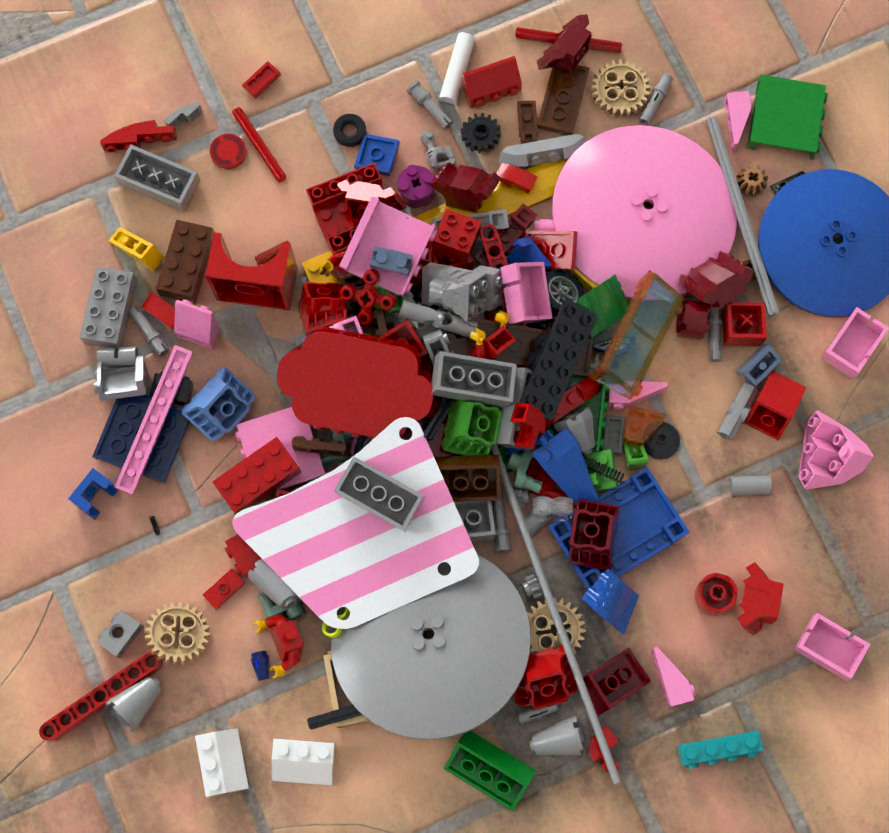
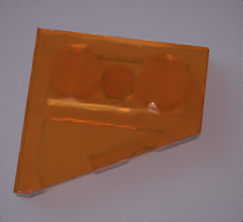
M630 406L623 442L642 446L665 421L667 414Z

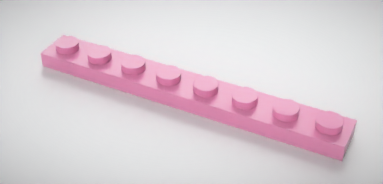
M177 345L174 346L115 484V488L134 495L191 361L192 351Z

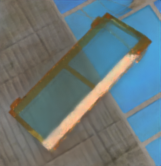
M650 270L638 281L634 296L611 342L600 359L597 369L594 368L590 378L628 399L640 394L643 388L641 383L675 315H678L684 306L681 304L684 297L660 276Z

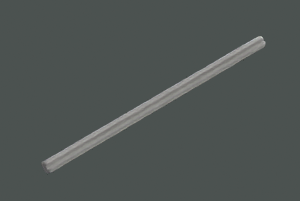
M710 116V118L706 119L708 129L767 314L772 317L779 313L718 120L716 117Z

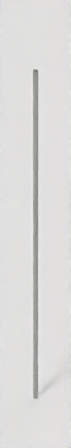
M409 206L403 210L405 214L413 217ZM438 307L440 311L448 313L443 307ZM497 444L491 445L492 455L499 454L500 476L612 782L614 785L621 782L499 448Z

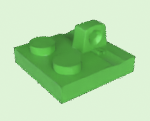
M611 449L584 455L586 460L590 458V460L593 459V463L594 461L600 462V466L601 464L607 465V469L608 467L614 468L611 478L613 477L616 469ZM587 468L596 493L618 488L617 481Z

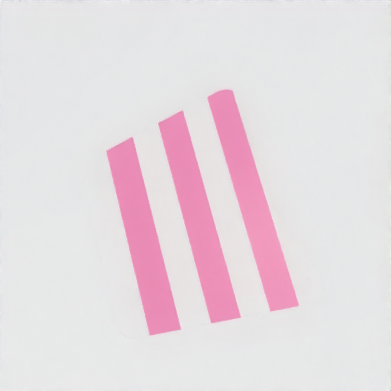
M402 417L393 421L360 452L354 455V457L424 495L425 498L406 532L334 492L353 457L335 470L293 492L243 509L233 518L232 524L236 533L322 621L331 627L348 629L361 625L474 574L479 566L478 555L428 442L424 437L421 426L412 418ZM403 427H408L412 430V437L409 440H403L399 436V431ZM447 562L451 566V572L448 575L443 576L439 574L438 566L440 563ZM340 607L349 609L350 616L347 620H340L337 617V610Z

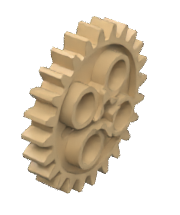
M620 59L618 64L612 60L611 66L605 63L604 68H599V73H595V79H592L593 86H591V91L593 92L592 98H596L595 104L601 103L600 110L606 108V114L612 111L613 117L616 113H619L620 117L623 116V113H626L629 117L630 111L636 114L637 108L642 110L643 104L647 103V98L650 95L648 91L651 88L648 85L650 79H645L647 73H641L642 67L636 69V63L630 66L629 60L622 64ZM609 78H612V79H614L615 81H614V82H610V81H608V79H609ZM631 78L633 81L629 82L626 79ZM614 95L616 98L611 99L608 96ZM627 95H632L634 98L630 99Z
M561 598L559 603H556L559 612H563L566 615L563 625H571L570 628L565 630L571 635L569 641L574 654H576L574 647L581 648L578 640L585 639L580 635V633L586 632L585 629L580 628L581 625L585 624V621L578 620L582 614H575L577 607L570 609L571 602L563 605L564 601ZM546 599L543 605L537 601V608L531 605L532 613L527 612L532 645L530 652L535 650L540 652L547 648L542 646L540 642L545 636L551 638L552 642L548 646L550 648L557 649L562 644L557 630L555 635L551 632L536 635L537 631L551 629V625L554 624ZM539 617H545L547 620V624L542 628L536 625V620Z
M171 602L170 608L163 604V611L157 608L156 615L151 614V621L146 622L148 628H145L144 632L148 634L145 636V641L149 642L147 648H153L151 654L155 655L158 653V660L164 657L165 664L172 660L173 665L176 664L177 660H180V663L184 665V659L191 663L192 656L199 658V652H204L205 648L203 646L208 645V640L206 639L210 636V633L207 632L209 631V625H205L207 618L201 619L202 612L196 614V607L190 610L189 603L182 607L181 602L178 603L177 607ZM179 617L178 649H174L176 619ZM171 621L173 624L167 626L163 622ZM189 622L193 626L185 627L183 624ZM164 639H168L171 641V643L166 645L163 644L161 641ZM189 641L191 645L184 646L181 642Z

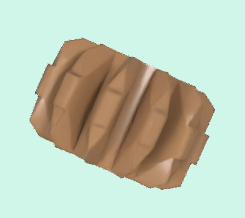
M750 164L748 168L743 167L741 172H738L737 183L740 185V191L745 190V196L749 192L752 196H755L756 192L761 194L763 189L767 187L766 181L768 176L764 175L765 169L760 171L759 165L753 168L752 164Z

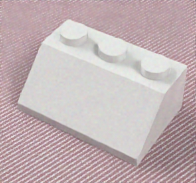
M238 729L216 731L195 736L206 797L210 798L249 789Z
M274 739L272 781L333 785L336 744Z

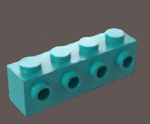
M759 730L676 746L680 766H686L687 769L699 767L698 763L706 762V765L718 764V759L726 758V762L739 760L738 756L745 754L746 758L756 757L758 752L763 751Z

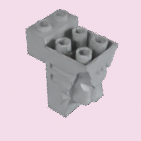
M431 262L422 268L421 304L428 306L436 305L443 307L447 311L451 309L454 314L461 316L464 321H469L484 310L493 311L500 306L502 301V295L500 294L503 283L501 269L481 265L472 271Z

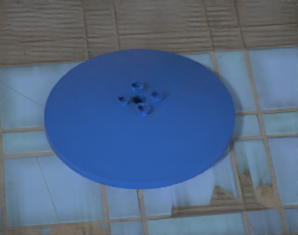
M837 169L808 172L783 186L766 207L758 233V248L768 279L774 288L792 305L808 313L824 317H847L853 313L856 307L866 311L882 301L889 294V196L879 186L865 177ZM834 235L841 237V244H836L833 241Z

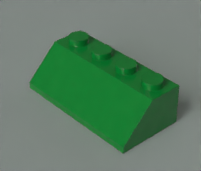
M472 731L462 735L444 767L446 771L511 811H514L536 773L535 769Z

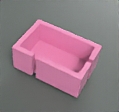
M544 262L513 263L500 267L502 282L506 284V288L503 289L507 314L509 315V324L537 323L552 319Z
M858 307L850 315L822 356L823 360L852 379L858 375L889 329L876 319L868 327L865 326L871 316Z
M816 613L811 617L804 630L805 633L801 635L793 650L843 680L848 681L852 679L871 644L856 635L846 640L845 638L851 632Z

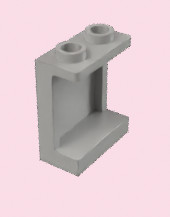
M136 356L135 366L105 370L103 369L102 362H98L97 370H94L95 380L97 381L94 382L95 394H99L100 401L147 395V368L143 356Z

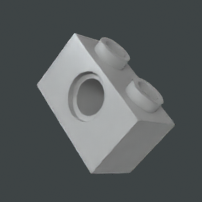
M122 610L112 617V624L108 629H104L100 633L99 641L97 642L118 658L122 657L144 627ZM122 628L124 631L122 637L116 638V630Z

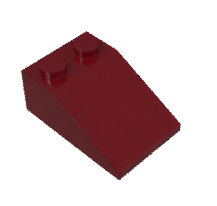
M630 648L622 651L583 677L598 716L651 682Z

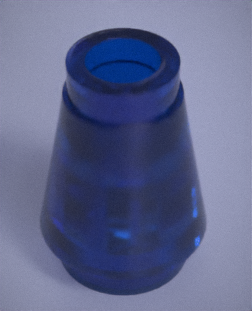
M267 651L251 653L250 661L258 681L269 679V655H267Z

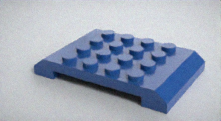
M648 467L632 475L623 484H619L618 488L611 489L598 497L599 503L619 506L618 526L611 571L617 577L627 573L690 533ZM574 512L548 526L568 561ZM571 564L587 590L606 571Z

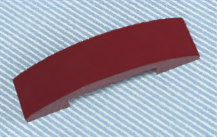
M524 203L511 216V220L508 222L509 228L501 229L498 233L504 254L513 247V243L517 239L522 237L537 217V214ZM482 248L474 256V259L483 266L489 267L484 248ZM490 248L489 254L493 257L498 256V248Z

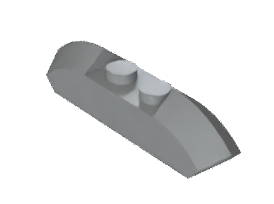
M573 134L507 146L501 151L498 163H505L516 167H529L566 160L587 140L580 134Z

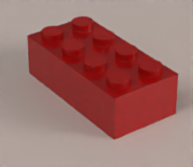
M275 437L212 481V483L236 515L243 509L255 506L299 475L301 470L278 437Z

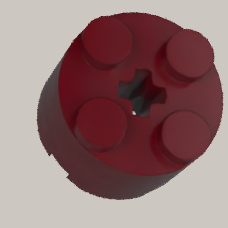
M683 299L679 306L683 307V309L677 314L676 333H679L677 337L701 340L704 338L705 333H709L710 322H707V319L711 313V304Z

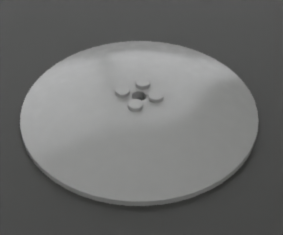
M478 555L479 566L475 573L469 577L361 625L343 629L338 637L331 638L332 662L341 688L353 706L378 727L393 734L412 739L436 740L454 737L469 732L489 721L509 702L523 679L530 655L531 637L528 615L513 583L498 567L484 557ZM447 562L440 563L438 566L439 574L443 576L448 575L451 572V566ZM340 607L337 610V615H342L345 612V607ZM332 627V633H334L337 628ZM427 630L433 631V638L425 639L423 637L424 632Z

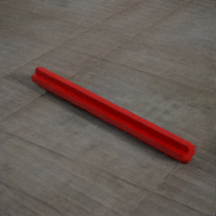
M517 27L515 37L553 43L558 33ZM591 38L589 49L621 53L622 43Z

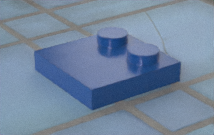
M365 134L354 165L355 169L357 170L375 163L381 175L390 176L399 149V140Z

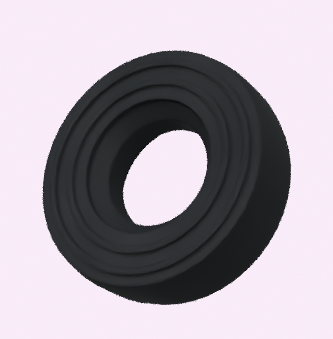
M344 114L334 123V137L343 146H356L362 142L366 134V125L358 115ZM352 124L357 128V132L353 136H346L343 133L344 126Z

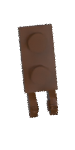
M536 100L517 101L520 143H526L525 137H532V142H535L538 135Z
M304 436L292 438V447L297 451L341 457L346 456V444H343L341 441L334 440L329 443L323 442L322 439L313 438L312 441L307 440Z

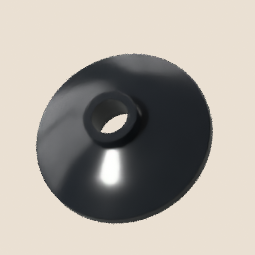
M666 422L650 424L645 428L641 438L646 453L655 459H667L673 456L680 445V437L677 430ZM663 436L665 441H659L658 437Z

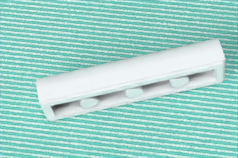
M461 32L457 36L439 97L441 102L457 105L463 85V73L467 71L475 43V38L471 34Z

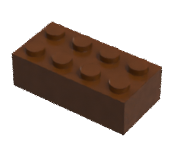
M176 220L156 286L160 296L180 301L188 300L196 304L209 260L214 234L212 227Z
M499 454L434 457L454 502L501 500Z

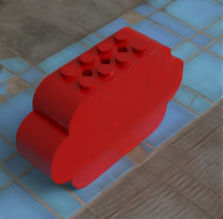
M324 327L307 336L302 346L284 355L278 365L277 383L284 394L293 397L292 409L295 416L301 422L313 425V428L319 430L330 428L334 433L343 434L344 432H349L351 436L361 438L364 435L369 436L373 440L398 418L409 417L416 421L424 418L431 410L436 398L432 394V375L421 369L422 357L415 346L405 342ZM403 427L399 431V436L403 435L408 427Z

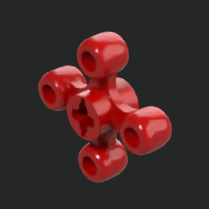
M369 269L364 273L365 287L359 290L354 285L347 284L340 291V295L344 300L357 299L358 303L362 306L361 311L357 315L358 322L361 325H368L373 321L372 307L378 304L383 309L390 310L397 303V299L393 294L380 295L379 291L375 288L376 283L380 279V274L376 269Z

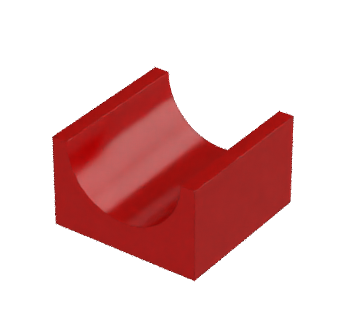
M214 232L206 278L216 300L291 310L298 270L291 243L282 242L279 252L269 262L260 266L247 267L232 261L222 233Z

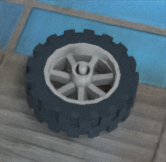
M552 269L546 272L553 318L557 317L564 299H569L576 303L585 294V291L582 290V284L577 281L578 279L570 275L571 273L568 271L563 272L562 269Z

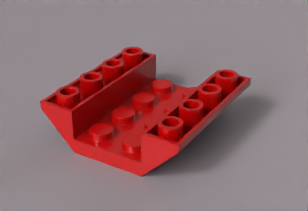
M375 163L306 189L312 209L332 254L347 250L358 227V223H353L349 218V209L345 205V193L340 190L337 184L344 180H347L350 184L359 181L380 185L385 190Z

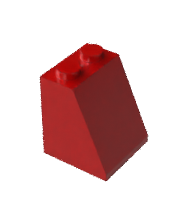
M772 370L744 423L779 441L790 423L806 387Z

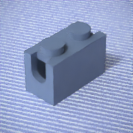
M374 246L373 258L370 263L371 268L404 276L409 275L413 255Z
M761 345L736 373L747 379L745 383L757 386L782 358L771 346Z

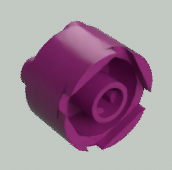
M409 165L399 175L398 192L406 206L419 208L430 204L433 200L435 189L429 184L434 179V175L427 168Z

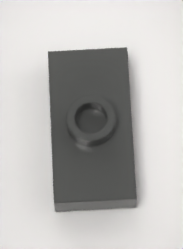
M606 415L602 451L611 449L613 455L621 456L625 417Z

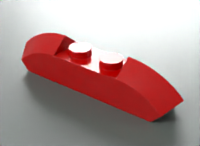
M590 374L565 390L553 420L545 418L546 427L600 392L602 379Z

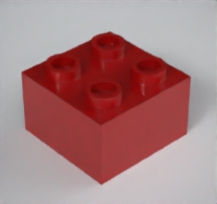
M446 209L433 240L432 251L468 263L480 234L482 221Z
M729 302L722 309L724 345H763L767 339L765 303Z

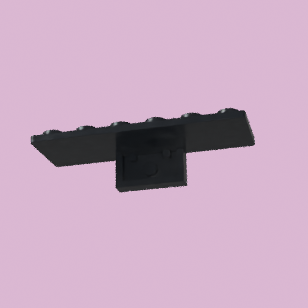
M564 299L550 333L541 334L537 337L533 353L527 359L528 364L526 368L533 372L519 403L531 404L543 413L544 418L553 420L597 319L596 314L569 299Z

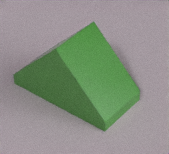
M642 439L623 441L626 470L646 468L648 457Z

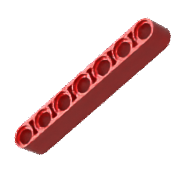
M491 224L484 225L480 231V239L489 267L495 268L497 265H508L496 227ZM491 229L494 232V236L489 239L483 235L484 230ZM492 247L498 248L499 255L496 257L491 256L489 249ZM500 290L502 295L501 307L503 312L507 313L505 295Z
M152 652L144 654L43 723L39 729L40 737L50 742L60 739L105 708V703L109 699L147 676L150 677L159 671L162 667V659L158 660V655H152ZM155 657V666L148 667V660ZM134 669H139V676L136 679H132L131 672ZM121 680L123 686L120 690L116 691L114 684L116 681ZM100 692H104L106 695L105 700L102 702L97 700ZM87 703L89 709L85 714H82L80 708L83 704ZM70 715L71 723L65 726L63 722L64 717ZM52 726L54 734L48 737L46 731Z

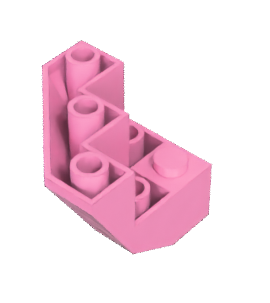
M816 410L806 424L798 477L805 489L843 484L863 472L874 456L868 446L851 430Z

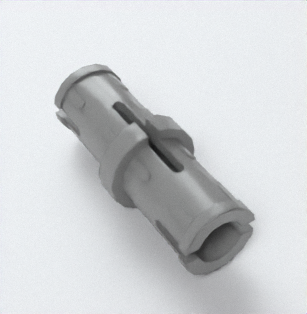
M555 704L536 710L532 707L517 712L520 724L523 725L535 719L541 720L543 716L559 711Z

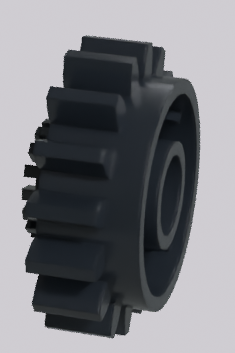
M476 113L473 119L468 117V123L463 122V128L461 129L462 141H466L465 147H470L472 152L475 150L479 154L481 151L488 153L490 148L493 150L494 144H499V138H501L500 125H496L497 119L491 120V115H488L486 118L484 113L481 114V117H478Z

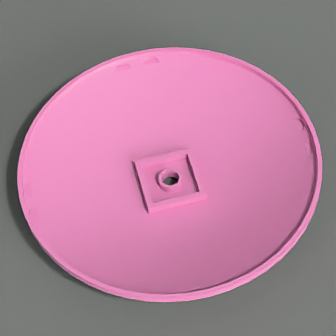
M638 125L615 128L585 142L564 165L558 177L552 200V216L555 231L578 232L575 268L598 286L616 274L621 284V289L624 291V297L634 300H666L688 293L687 290L678 285L681 274L689 276L691 268L702 265L709 260V257L717 259L720 251L729 254L736 234L737 217L721 167L697 143L676 132L659 127ZM649 202L652 204L653 208L646 209L644 208L643 203Z

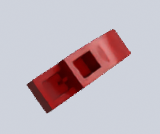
M150 120L120 128L100 140V144L104 151L114 153L117 150L127 151L130 144L141 148V142L147 144L154 141L171 142L172 140H177V133L174 125L157 126L155 120Z

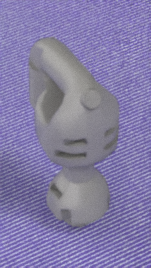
M424 131L420 139L428 147L426 158L431 168L440 170L443 165L449 162L454 165L456 159L452 148L435 147L434 133ZM445 158L448 159L447 161L437 162Z

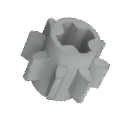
M513 486L520 508H526L525 504L530 503L529 489Z
M534 574L525 577L526 582L522 583V587L526 596H532L533 600L542 597V588L538 577L535 578Z

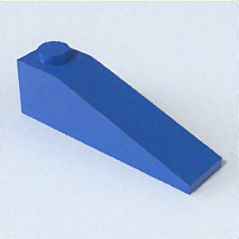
M565 428L550 439L547 445L541 446L532 453L543 469L576 505L579 499L599 502L593 481L587 470L586 461H584L581 453L580 444L568 428Z

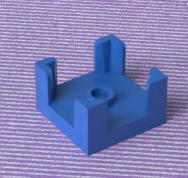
M530 237L517 239L513 243V246L517 247L508 256H505L508 265L523 262H544L545 272L552 266Z
M92 468L68 499L95 520L100 511L94 508L90 501L100 489H103L111 496H114L119 489L115 488L109 479Z

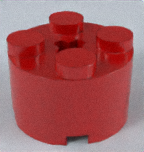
M712 573L704 577L697 585L695 601L698 607L707 615H722L734 606L737 600L738 589L733 579L729 576ZM714 592H715V593H716V592H719V593H720V595H719L718 597H717V596L714 597L712 594H713Z

